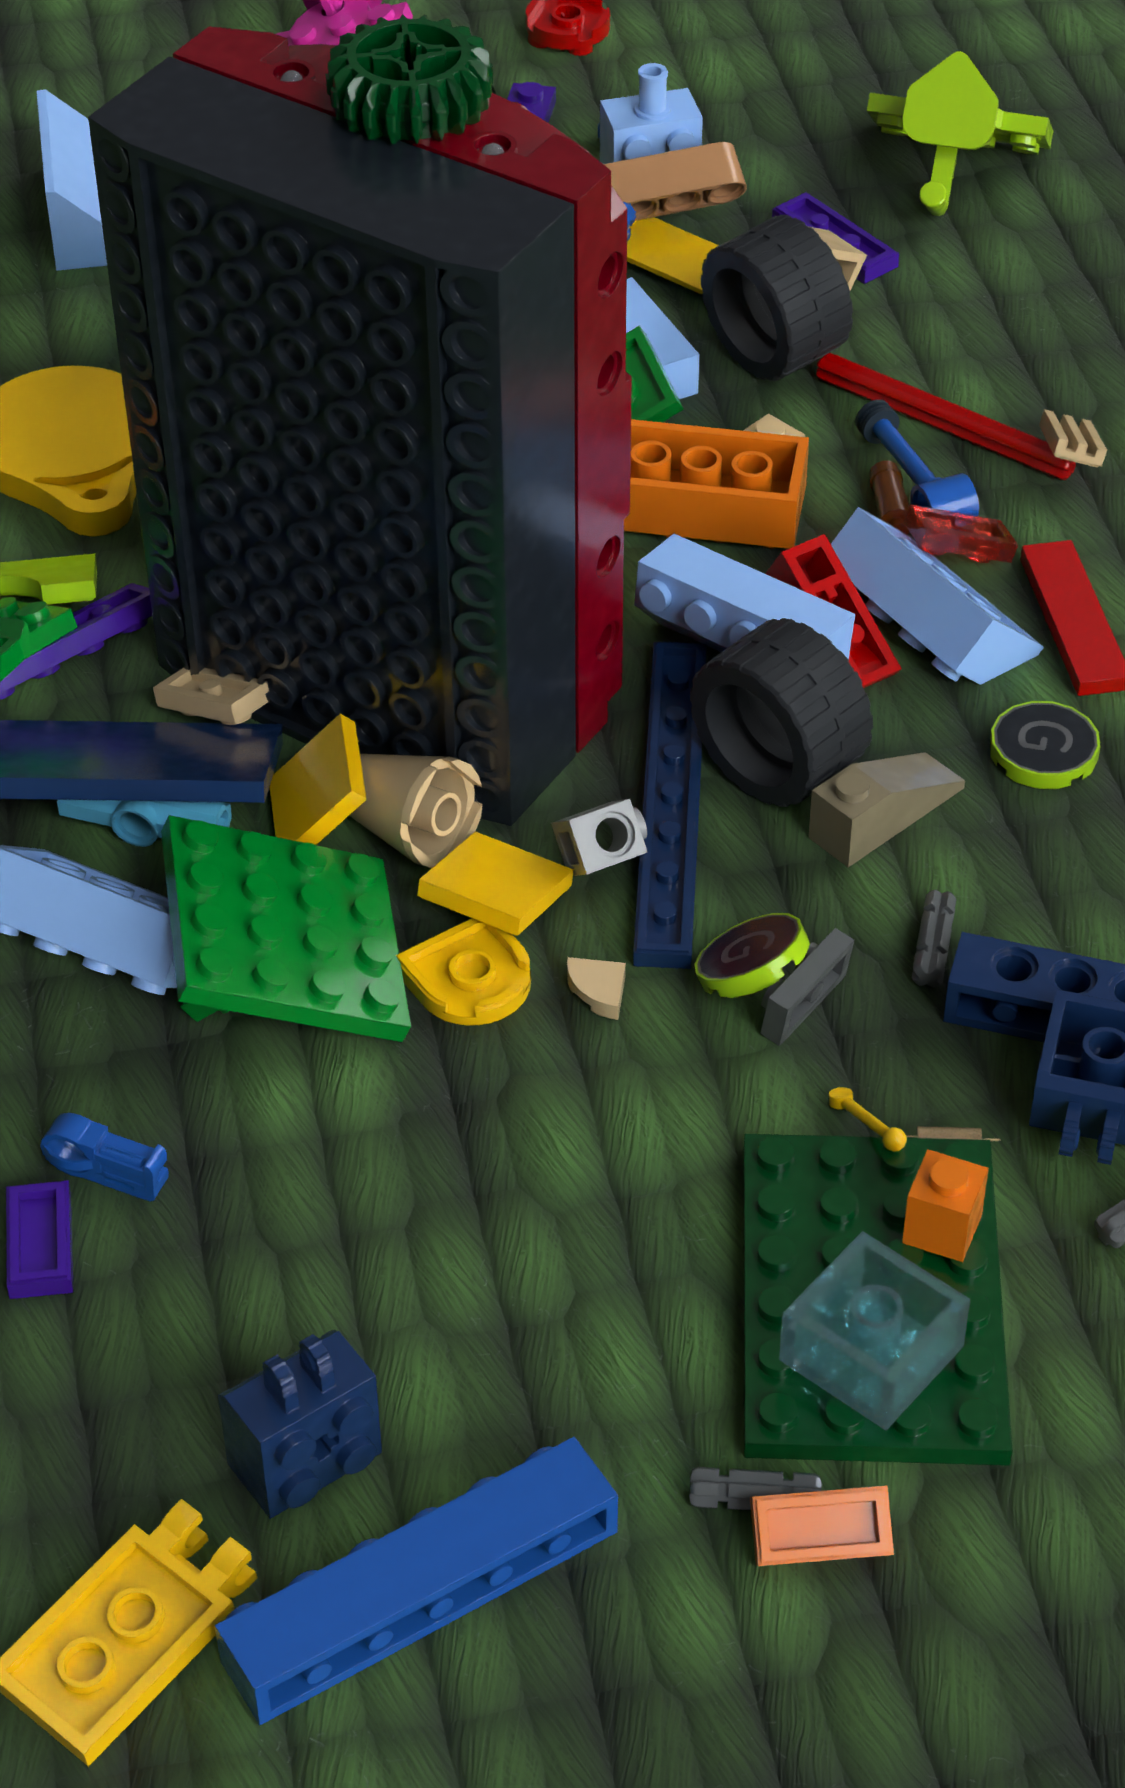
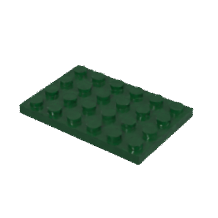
M744 1134V1458L1010 1466L1013 1449L991 1140L907 1138L905 1147L900 1151L893 1152L885 1148L882 1137ZM927 1149L989 1168L982 1217L963 1262L902 1243L907 1196Z

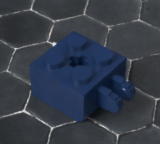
M1056 989L1036 1078L1029 1126L1062 1132L1059 1155L1073 1157V1152L1078 1148L1079 1138L1082 1136L1097 1139V1162L1111 1165L1115 1143L1125 1145V1002Z
M331 1330L322 1335L321 1338L316 1337L314 1334L299 1342L300 1350L284 1359L280 1358L278 1354L262 1363L263 1371L218 1395L227 1463L270 1519L288 1508H297L306 1504L320 1489L345 1474L360 1472L377 1455L382 1453L376 1375L338 1330Z

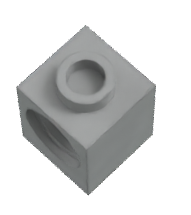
M630 798L611 801L551 823L566 867L574 869L573 876L587 875L648 853L644 839L647 838L646 823L641 812L632 806ZM601 821L609 825L613 834L611 846L607 850L602 849L596 840V829Z

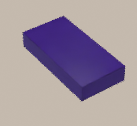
M69 1180L6 1186L7 1289L9 1299L73 1293L72 1211Z

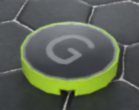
M1029 701L1014 705L998 716L991 729L990 755L995 765L997 766L999 762L1006 769V776L1016 783L1036 789H1060L1071 786L1072 779L1083 775V780L1089 776L1099 758V731L1092 721L1075 708L1053 701Z
M771 913L754 917L731 927L714 938L700 952L694 964L696 975L704 991L712 994L714 990H717L720 997L727 998L753 994L778 982L785 975L782 967L787 965L792 959L796 966L803 961L810 943L800 919L789 913Z

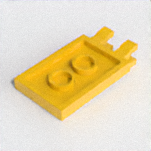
M183 1499L167 1513L161 1524L150 1535L134 1524L0 1657V1693L88 1767L216 1636L215 1625L225 1620L235 1609L233 1601L229 1598L242 1594L257 1579L256 1571L247 1565L252 1559L250 1551L231 1536L220 1546L210 1562L202 1570H199L187 1560V1558L199 1551L209 1539L207 1533L198 1527L203 1521L201 1513Z

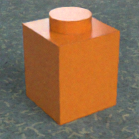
M927 1149L907 1196L902 1243L963 1262L982 1217L989 1168Z

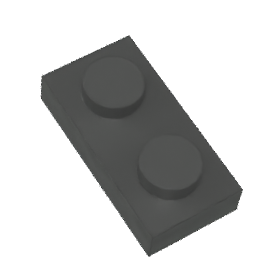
M835 928L819 945L815 942L810 943L803 961L795 966L793 973L786 980L781 977L778 982L771 985L766 991L761 1002V1006L766 1009L761 1035L780 1046L846 976L855 941L853 938Z

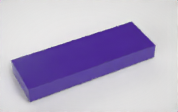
M807 192L772 209V217L789 215L791 218L803 221L808 227L829 230L865 253L867 257L856 278L863 284L897 268L899 265V253Z

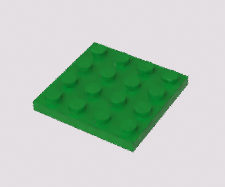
M168 816L161 830L178 1002L403 1042L411 1028L401 963L396 956L399 954L383 859L317 846L312 843L264 835L258 832L210 824L200 820Z

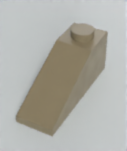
M926 752L853 763L812 790L809 839L845 866L850 867L963 790L965 780Z

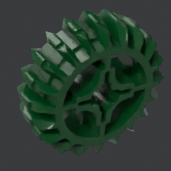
M402 14L400 19L391 21L380 17L376 25H357L355 34L347 33L340 36L339 45L330 49L326 88L327 95H330L331 106L335 108L336 119L347 122L349 131L356 133L366 131L369 140L386 137L390 139L392 145H395L400 140H412L418 145L420 139L433 138L438 142L442 141L444 134L447 132L457 135L464 133L465 124L472 125L480 122L481 112L489 109V98L492 95L493 65L489 60V51L484 49L483 39L471 35L469 27H452L450 19L444 18L437 22L431 21L426 14L419 19H407Z

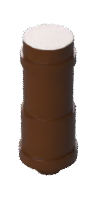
M880 461L872 466L869 473V482L875 497L877 516L884 522L909 534L914 528L915 518L904 491L902 473L894 462Z

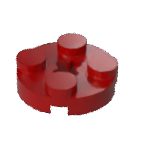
M532 0L526 7L525 18L528 42L536 48L549 47L568 50L572 55L584 56L590 54L593 51V45L602 41L610 31L609 7L606 9L602 7V0Z

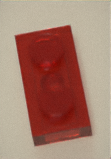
M910 505L904 520V524L915 539L917 546L933 555L941 556L946 552L965 555L967 558L979 563H989L991 560L1011 563L1018 548L1017 542L1001 520L917 505Z

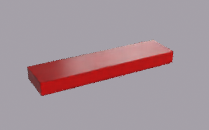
M1072 540L1023 545L1020 556L1021 563L1077 695L1085 696L1125 691V659Z

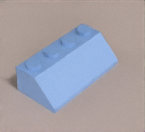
M46 89L36 90L45 194L56 270L107 266L89 121L85 116Z
M860 507L855 510L831 543L858 593L861 591L869 598L865 604L867 609L888 624L894 619L902 626L898 635L922 653L928 648L936 655L931 662L932 665L955 682L961 676H964L981 685L1038 656L1044 648L911 536Z
M672 534L638 561L634 606L662 626L699 643L707 644L708 647L719 652H723L768 620L792 619L797 623L802 622L812 627L819 634L826 636L849 660L855 614L677 534Z
M0 845V933L18 936L20 931L35 936L33 945L41 950L66 956L68 950L84 956L83 966L108 975H115L117 970L133 976L131 985L150 993L165 995L167 988H177L168 897L45 849Z

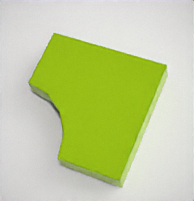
M95 554L0 562V596H29L46 602L47 605L91 601L96 598L97 565Z

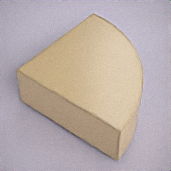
M568 957L567 979L572 993L577 994L584 1002L589 1004L591 1011L595 1014L618 1020L625 982L626 963Z

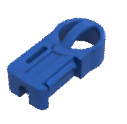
M60 1114L41 1140L40 1147L43 1155L60 1171L147 1201L155 1200L169 1177L168 1168L163 1166L167 1161V1152L164 1147L157 1144L156 1148H152L109 1133L108 1126L91 1121L78 1114Z

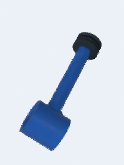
M873 400L859 410L855 424L860 433L870 443H882L915 483L910 494V504L916 525L923 534L937 533L973 523L977 520L979 515L978 496L971 479L966 474L960 473L945 478L935 477L897 431L899 417L886 401Z

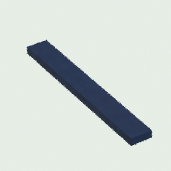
M654 642L643 818L647 827V838L644 839L648 853L640 855L633 955V966L691 969L702 742L691 713L690 688L693 687V678L696 672L706 664L707 644Z

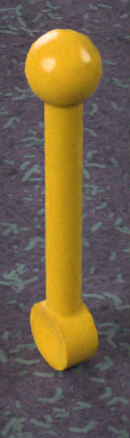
M838 1087L829 1092V1105L834 1109H846L882 1137V1142L887 1150L896 1152L905 1147L907 1137L904 1131L897 1127L889 1128L853 1100V1091L851 1089Z

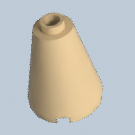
M360 754L366 801L349 816L414 863L433 868L476 831L482 814V803L475 801L474 785L482 786L480 777L471 764L455 757Z

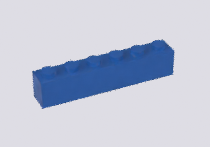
M575 1436L555 1447L547 1446L540 1448L532 1453L523 1464L498 1477L491 1476L479 1480L462 1496L439 1508L430 1507L420 1511L403 1527L380 1539L372 1538L359 1543L342 1559L319 1571L310 1570L300 1574L286 1588L258 1603L249 1602L234 1609L225 1620L215 1625L220 1662L258 1724L262 1725L617 1533L618 1494Z

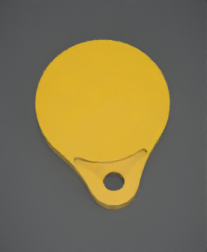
M59 366L33 371L1 385L0 492L44 511L60 521L66 528L79 535H107L118 531L126 525L132 515L133 503L137 492L121 373L91 366Z

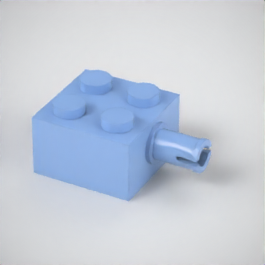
M648 63L638 69L639 95L600 100V162L602 164L702 145L703 117L688 88L666 91L668 70L666 71L665 66L657 63Z

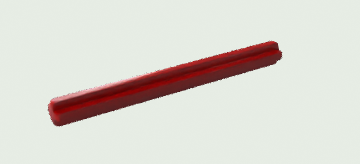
M830 352L820 358L817 363L816 376L822 381L870 401L884 400L894 411L1052 477L1067 480L1076 468V462L1055 457L1048 442L839 355Z

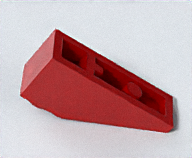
M820 535L780 553L765 573L766 575L855 614L848 662L854 671H857L863 688L899 673L902 669L826 535Z

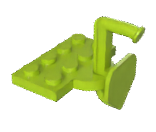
M961 51L953 53L911 84L906 98L877 93L869 94L867 112L876 125L882 127L881 132L898 136L908 135L916 142L937 145L931 181L925 183L919 192L921 202L934 216H941L947 211L958 148L975 150L981 147L994 148L995 142H1002L1013 145L1012 150L1015 152L1036 155L1039 154V148L1050 149L1053 129L1048 117L1005 112L999 109L997 96L968 55Z

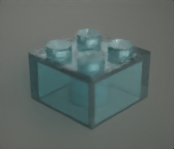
M862 1231L783 1312L779 1360L886 1431L963 1348L970 1298Z

